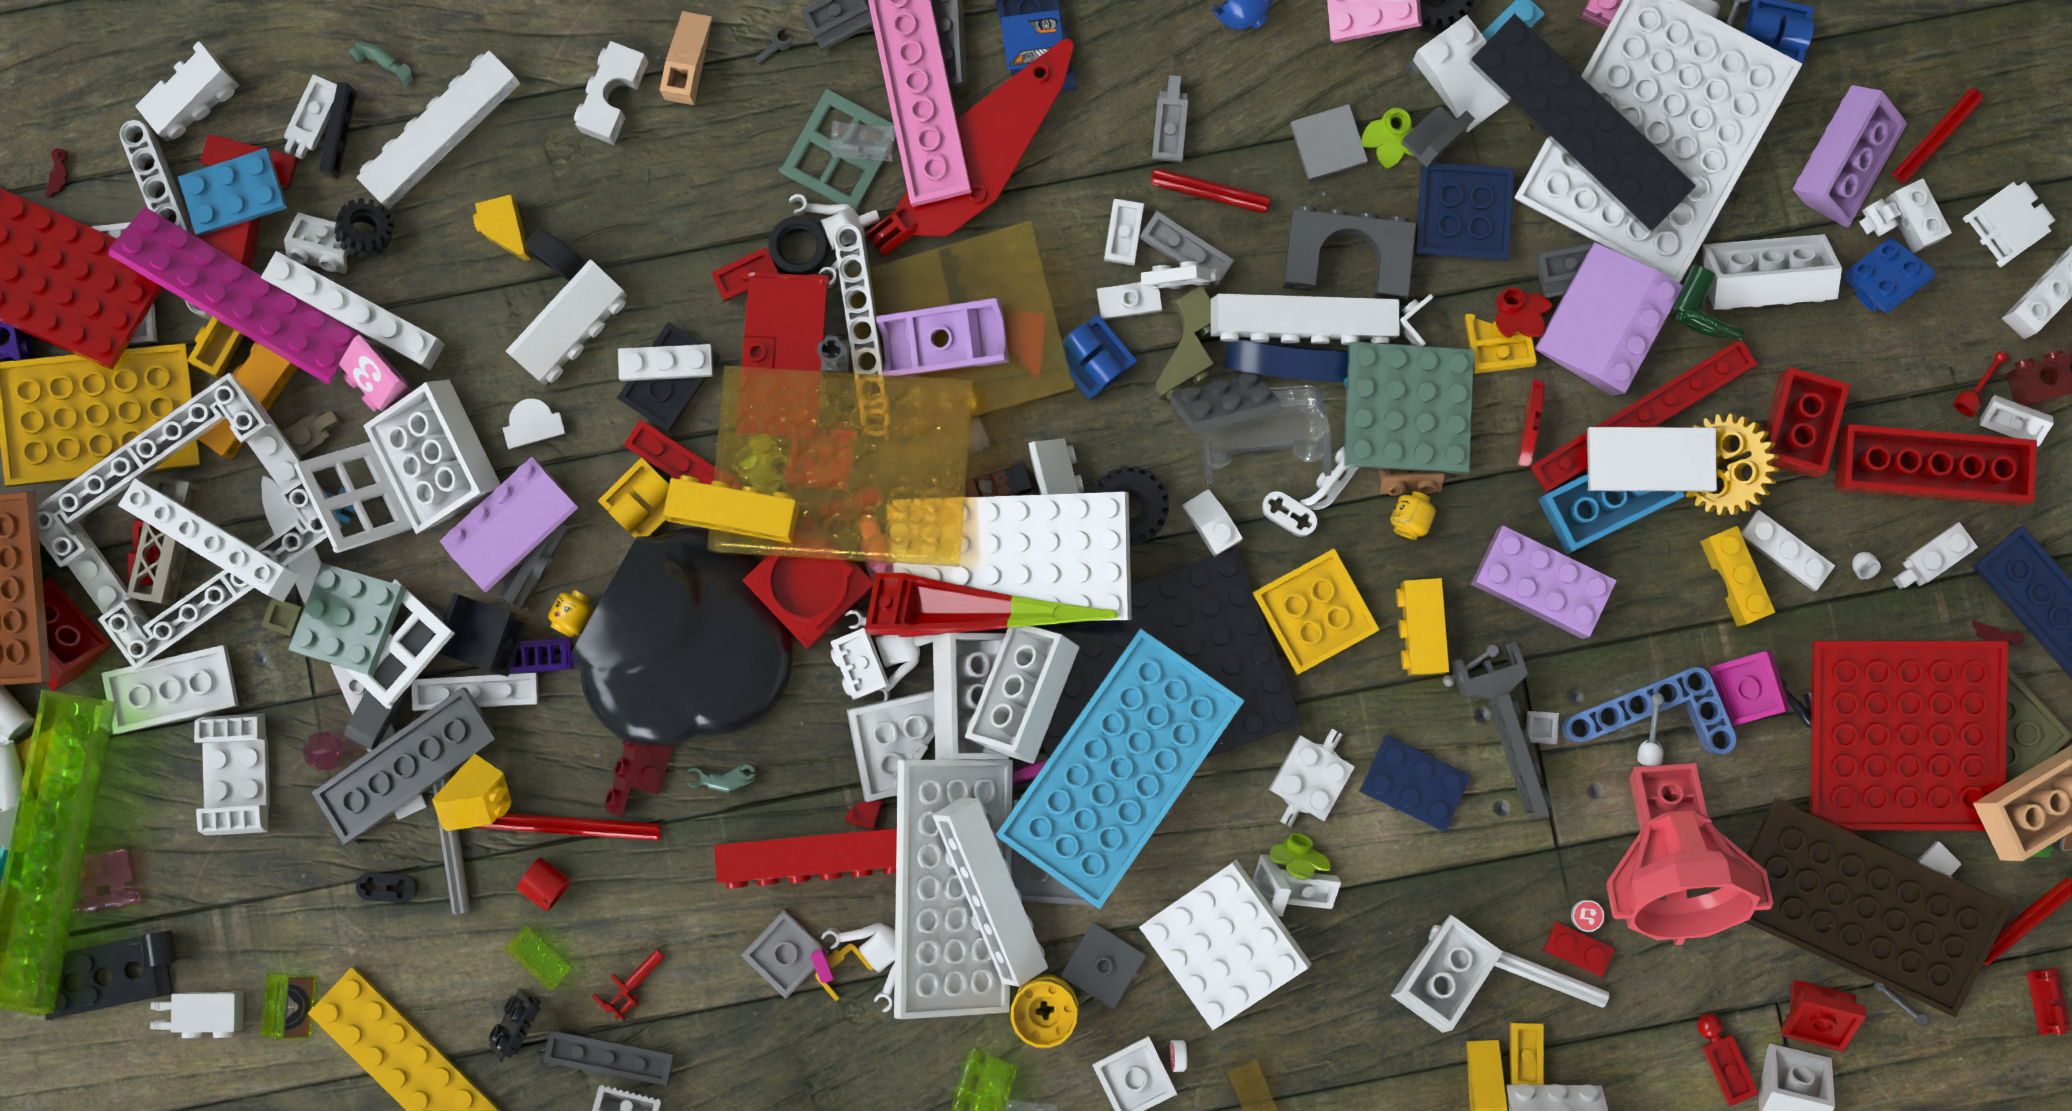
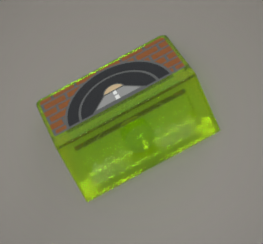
M266 973L260 1036L273 1039L310 1038L312 1018L307 1013L313 1008L315 976Z

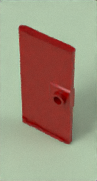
M749 272L737 435L817 440L821 382V360L817 353L818 343L824 340L829 276Z

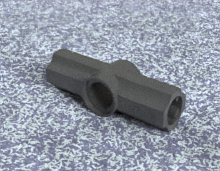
M826 336L822 342L818 343L817 353L821 360V373L831 374L833 378H844L845 374L852 371L849 341L839 340L838 336Z
M560 524L515 565L498 596L523 609L537 583L542 581L550 571L554 562L553 556L569 528Z

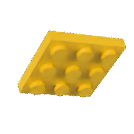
M1335 549L1324 553L1253 592L1261 612L1296 675L1380 630Z

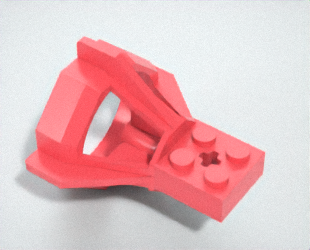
M1696 763L1634 767L1629 780L1640 833L1606 883L1613 918L1626 919L1628 928L1655 940L1673 939L1674 945H1683L1686 938L1708 937L1748 921L1754 910L1771 909L1773 898L1766 870L1721 834L1711 823L1712 820L1707 815ZM1722 887L1708 894L1687 898L1686 890Z

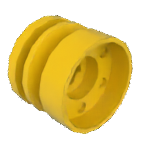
M1039 974L1019 987L1011 1006V1022L1015 1033L1025 1043L1036 1048H1051L1059 1045L1072 1034L1077 1023L1078 999L1074 989L1066 980L1053 974ZM1043 1001H1047L1048 1006L1054 1007L1050 1010L1048 1016L1044 1015L1043 1011H1038Z

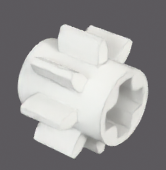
M1882 198L1862 210L1866 218L1860 221V224L1866 234L1875 231L1876 235L1880 237L1899 225L1895 218L1902 213L1894 201L1886 205Z

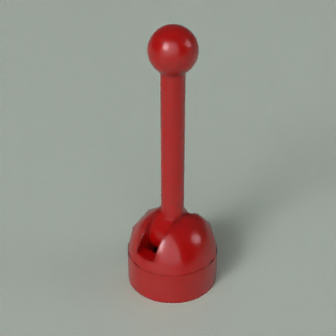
M1998 351L1995 354V361L1974 390L1963 391L1957 396L1953 406L1958 412L1967 417H1974L1982 404L1978 394L2000 363H2004L2007 360L2006 352Z

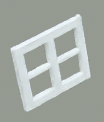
M371 442L297 462L294 465L333 546L334 552L340 553L412 529V525ZM364 458L376 484L355 490L343 464ZM334 467L346 493L325 499L313 472ZM383 496L395 522L373 528L361 502ZM353 505L365 531L343 537L331 511Z
M396 579L392 582V583H394V584L403 586V585H402L399 581H397ZM406 589L402 603L413 613L394 635L389 634L377 665L378 667L391 652L407 668L388 690L372 676L346 669L387 709L393 707L395 701L455 634L408 589ZM420 619L436 635L415 657L400 641Z

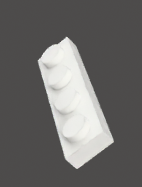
M538 673L509 674L508 677L503 675L415 679L412 682V711L430 710L462 687H467L479 708L539 704Z

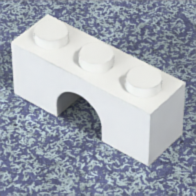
M610 41L607 49H602L598 58L599 69L596 76H591L586 87V93H588L584 104H579L575 112V125L581 133L612 145L615 144L626 117L620 109L608 104V97L610 92L618 86L638 89L649 63L645 54Z

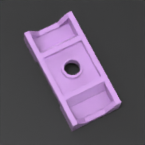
M998 298L876 316V322L883 337L885 354L883 378L894 380L919 376V374L1009 362L1002 301ZM940 330H945L949 335L948 343L943 347H937L934 344V335Z

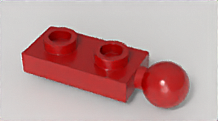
M1707 1013L1702 1015L1697 1021L1699 1034L1710 1041V1043L1701 1046V1049L1726 1104L1731 1107L1758 1095L1759 1092L1733 1035L1728 1034L1722 1037L1723 1024L1721 1019L1715 1014Z

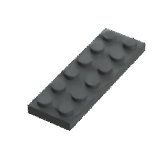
M462 687L311 793L343 845H349L465 764L474 753L478 755L498 741L499 738L467 687Z

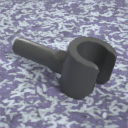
M785 27L778 28L774 33V41L754 58L758 64L762 63L778 49L787 50L790 48L792 36L786 41L778 39L785 33Z

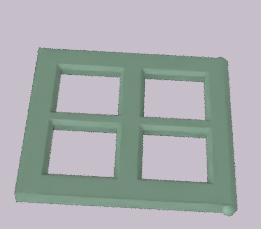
M826 88L784 165L779 167V172L833 202L848 204L856 212H859L860 203L897 139L894 124ZM831 106L854 118L840 143L817 131ZM861 122L884 134L871 159L848 148ZM810 143L834 154L820 180L797 168ZM841 159L864 170L850 196L827 184Z

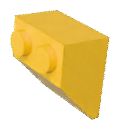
M475 753L432 799L441 827L446 831L491 825L498 817H502L507 813L512 802L504 773Z

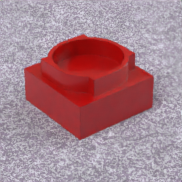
M811 516L794 531L792 543L782 542L742 580L809 651L845 617L848 611L854 609L872 592L874 584Z

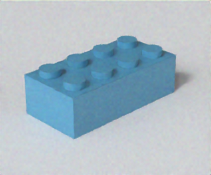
M1588 474L1542 496L1538 501L1567 555L1685 497L1682 491H1588Z

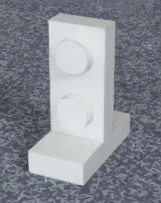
M1260 855L1252 879L1277 916H1283L1286 904L1332 909L1341 885V881L1336 875L1314 873L1309 880L1297 879L1289 874L1287 870L1279 869L1277 863L1272 862L1268 855Z

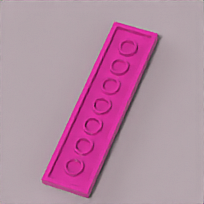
M145 206L109 248V256L326 384H329L340 370L341 366L339 363L353 339L359 334L324 312L261 278L260 274Z

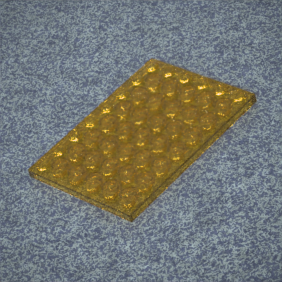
M724 366L714 481L727 483L730 485V489L742 490L744 486L757 488L764 495L773 496L774 492L790 494L792 499L796 500L799 510L792 543L709 529L708 551L960 567L973 380Z

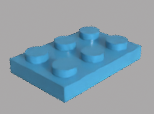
M267 148L178 176L194 232L199 237L287 208L272 156Z

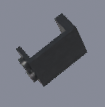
M454 593L443 623L455 634L438 654L508 677L529 618Z

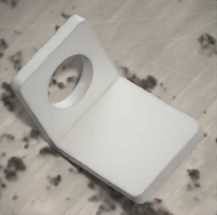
M1432 294L1428 295L1420 303L1414 299L1401 310L1404 316L1399 320V331L1412 346H1424L1426 343L1407 320L1433 298Z

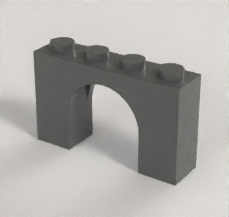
M1300 206L1298 210L1293 209L1290 216L1283 288L1313 291L1316 286L1321 247L1333 237L1354 235L1365 240L1372 247L1377 258L1374 298L1399 299V301L1405 302L1409 295L1416 223L1408 222V218L1393 216L1390 217V220L1378 219V215L1373 213H1361L1359 216L1347 215V211L1338 209L1329 210V213L1317 212V208L1311 206Z

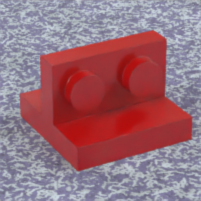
M1794 979L1790 986V1013L1781 1026V1036L1843 1052L1866 1018V1006L1856 1004V995Z

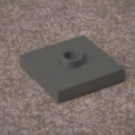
M1092 922L1060 976L1102 1003L1115 1009L1147 955Z

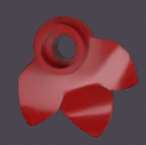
M1506 288L1497 297L1496 306L1499 312L1495 318L1496 327L1506 338H1511L1518 331L1527 337H1540L1544 334L1545 329L1541 314L1549 311L1552 308V304L1540 294H1524L1518 288Z

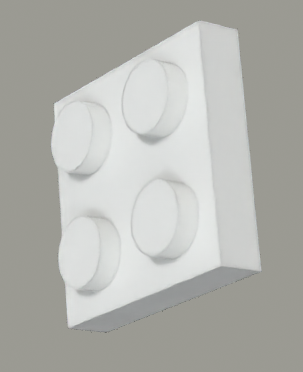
M1149 1036L1092 1064L1115 1111H1145L1177 1095Z

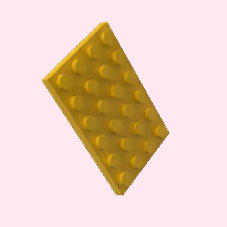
M186 344L126 349L113 371L76 354L0 362V446L5 486L16 487L75 480L192 399ZM198 439L152 471L201 466Z

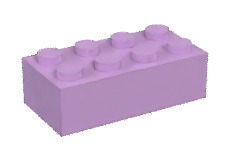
M1501 526L1496 530L1470 585L1581 639H1585L1591 636L1617 580L1512 529Z

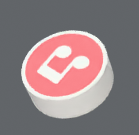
M1581 900L1573 906L1571 920L1579 930L1592 932L1603 924L1604 911L1595 901Z
M1171 1040L1170 1042L1172 1072H1184L1187 1068V1048L1184 1040Z

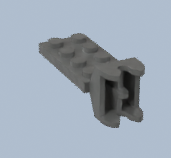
M1512 642L1505 645L1509 667L1494 671L1490 660L1483 661L1486 674L1478 677L1469 678L1462 659L1451 662L1460 695L1487 699L1526 818L1539 819L1549 816L1548 808L1551 807V801L1546 789L1541 790L1538 778L1541 777V771L1536 759L1531 760L1528 747H1531V741L1525 728L1521 729L1517 718L1521 716L1518 702L1515 698L1511 699L1509 694L1528 675L1517 643Z

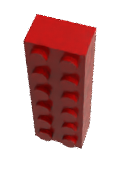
M1848 424L1838 429L1834 491L2023 506L2034 502L2037 440Z
M897 828L714 845L717 883H725L726 889L748 887L749 880H757V886L780 884L779 878L789 877V883L811 881V875L820 874L821 880L840 879L842 878V872L852 871V877L871 876L873 875V869L881 868L884 869V875L896 874Z

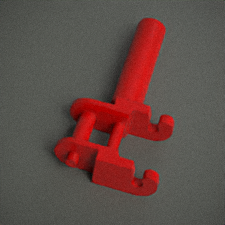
M656 948L625 982L619 980L618 976L613 973L610 977L621 989L620 993L610 1003L603 999L601 1000L600 996L596 993L592 995V998L607 1013L613 1011L616 1014L614 1016L616 1020L620 1018L625 1021L624 1014L633 1005H640L637 1001L638 997L636 995L632 996L629 992L635 990L665 958V955ZM624 995L628 1001L618 1010L614 1005Z

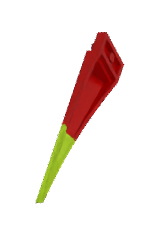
M875 573L865 630L869 635H899L902 638L1113 619L1119 616L1114 610L1013 596L908 573Z

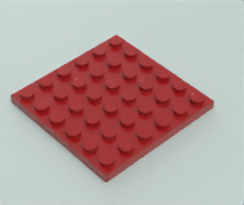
M1812 640L1810 813L1848 830L1986 831L1973 803L2006 783L2008 641Z

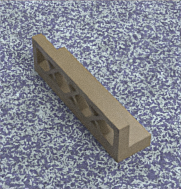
M160 476L154 477L152 487L161 492L163 484L176 486L173 499L197 513L202 491L201 486L187 481ZM144 521L126 597L173 606L176 603L188 547L163 532L157 534L153 526ZM156 544L161 551L160 558L150 565L146 558L147 551ZM147 575H150L154 582L151 595L138 593L140 581Z

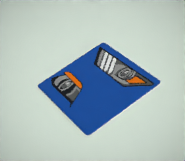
M1058 10L1001 18L1008 70L1025 68L1063 40Z

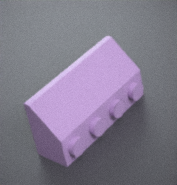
M1851 85L1793 187L1794 192L1805 205L1845 227L1851 225L1908 124L1883 91Z
M531 457L519 466L507 480L495 488L460 523L452 528L440 542L450 556L486 593L578 507L556 480Z

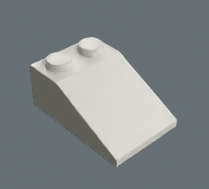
M1465 15L1418 49L1413 61L1456 118L1461 116L1466 110L1475 118L1466 130L1469 132L1508 104L1509 101L1469 64L1471 58L1487 41L1470 18Z
M1449 915L1409 967L1391 996L1442 1033L1452 1031L1503 952L1454 916Z

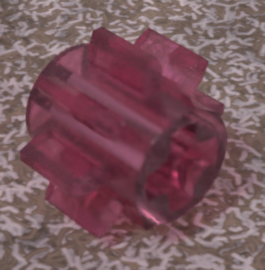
M330 732L309 735L311 743L305 744L303 747V756L306 763L311 767L315 766L316 771H325L337 767L336 760L343 756V746L339 738L336 736L331 737Z

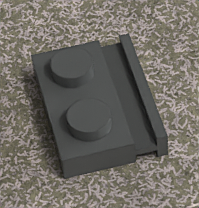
M819 0L801 10L822 52L873 26L871 13L864 0Z
M1593 243L1535 254L1540 284L1543 287L1544 294L1542 295L1545 298L1566 293Z

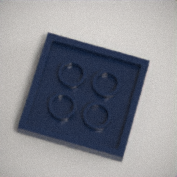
M1421 163L1415 255L1508 261L1514 168L1431 163L1426 168Z

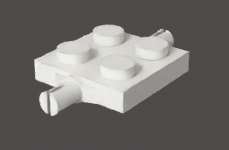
M1331 729L1323 745L1313 743L1301 735L1298 736L1268 789L1282 797L1289 805L1280 820L1281 823L1291 828L1299 812L1310 813L1318 819L1325 821L1355 767L1342 760L1334 752L1339 740L1343 736L1341 733Z

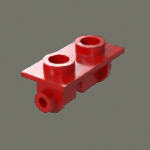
M2053 967L2026 972L2039 1035L2051 1033L2054 1035L2066 1034L2068 1030H2071L2059 968Z

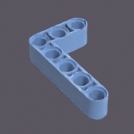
M1699 667L1683 670L1571 715L1562 724V734L1568 741L1579 743L1591 740L1651 716L1654 705L1651 702V697L1653 694L1659 693L1660 687L1665 685L1670 688L1672 696L1668 702L1663 701L1659 712L1684 702L1701 745L1706 752L1713 755L1729 753L1734 749L1737 741L1735 732L1710 674L1705 669ZM1691 674L1697 675L1701 682L1699 689L1696 691L1688 685V677ZM1633 697H1638L1643 703V709L1639 714L1634 713L1630 709L1629 704ZM1703 703H1708L1713 710L1712 716L1708 720L1700 714V707ZM1605 708L1610 709L1614 714V721L1611 725H1606L1601 720V712ZM1575 720H1580L1585 725V733L1581 737H1577L1572 732L1571 727ZM1716 732H1720L1725 738V744L1721 749L1716 748L1712 741L1713 735Z

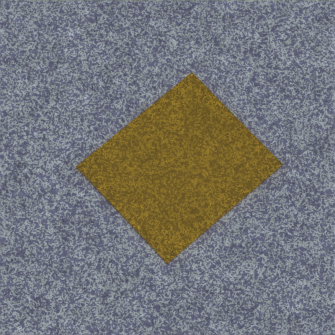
M1031 221L869 268L877 316L992 298L1000 299L1003 306L1009 354L1008 363L919 374V376L894 380L886 379L893 424L891 431L886 436L879 437L881 443L1074 389V381L1068 366ZM861 271L849 274L848 277H858ZM863 292L855 293L851 299L853 308H862L867 301L866 295ZM861 323L856 328V335L861 340L867 339L871 334V327L868 323ZM879 330L883 360L885 364L883 337ZM940 330L934 335V344L937 347H943L948 343L949 335L945 330ZM872 353L865 354L861 358V367L864 370H871L875 367L876 358ZM871 384L867 387L870 401L877 400L881 395L880 387L877 384ZM874 415L879 432L884 429L886 421L882 415Z

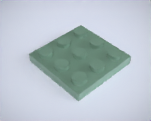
M322 563L288 650L373 677L406 588Z

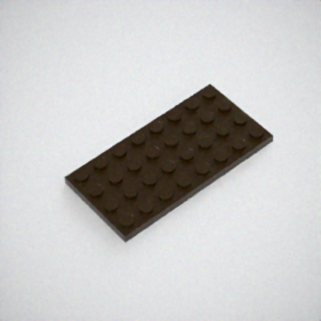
M1776 797L1747 853L1750 858L1766 870L1773 905L1771 909L1754 910L1750 920L1745 921V923L1955 1018L2013 908V905L2008 901Z

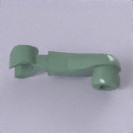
M357 41L354 43V47L348 50V55L354 62L359 64L364 58L376 61L386 70L394 72L405 87L413 80L410 67L404 63L400 66L397 63L398 60L381 46Z
M750 764L741 765L724 775L711 773V775L703 774L698 768H690L686 772L689 774L697 773L700 776V780L697 783L687 782L689 787L697 788L700 785H707L710 789L727 793L752 783L756 778L755 768Z

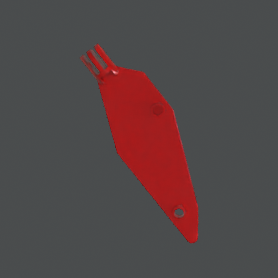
M1063 39L957 118L972 192L912 207L907 190L896 210L865 233L868 239H872L873 246L879 249V254L882 258L912 236H950L998 199L1064 85L1074 49V44L1070 39ZM1040 71H1045V72H1046V74H1045L1044 77H1042V78H1037V77H1036V75H1037L1038 72H1040Z

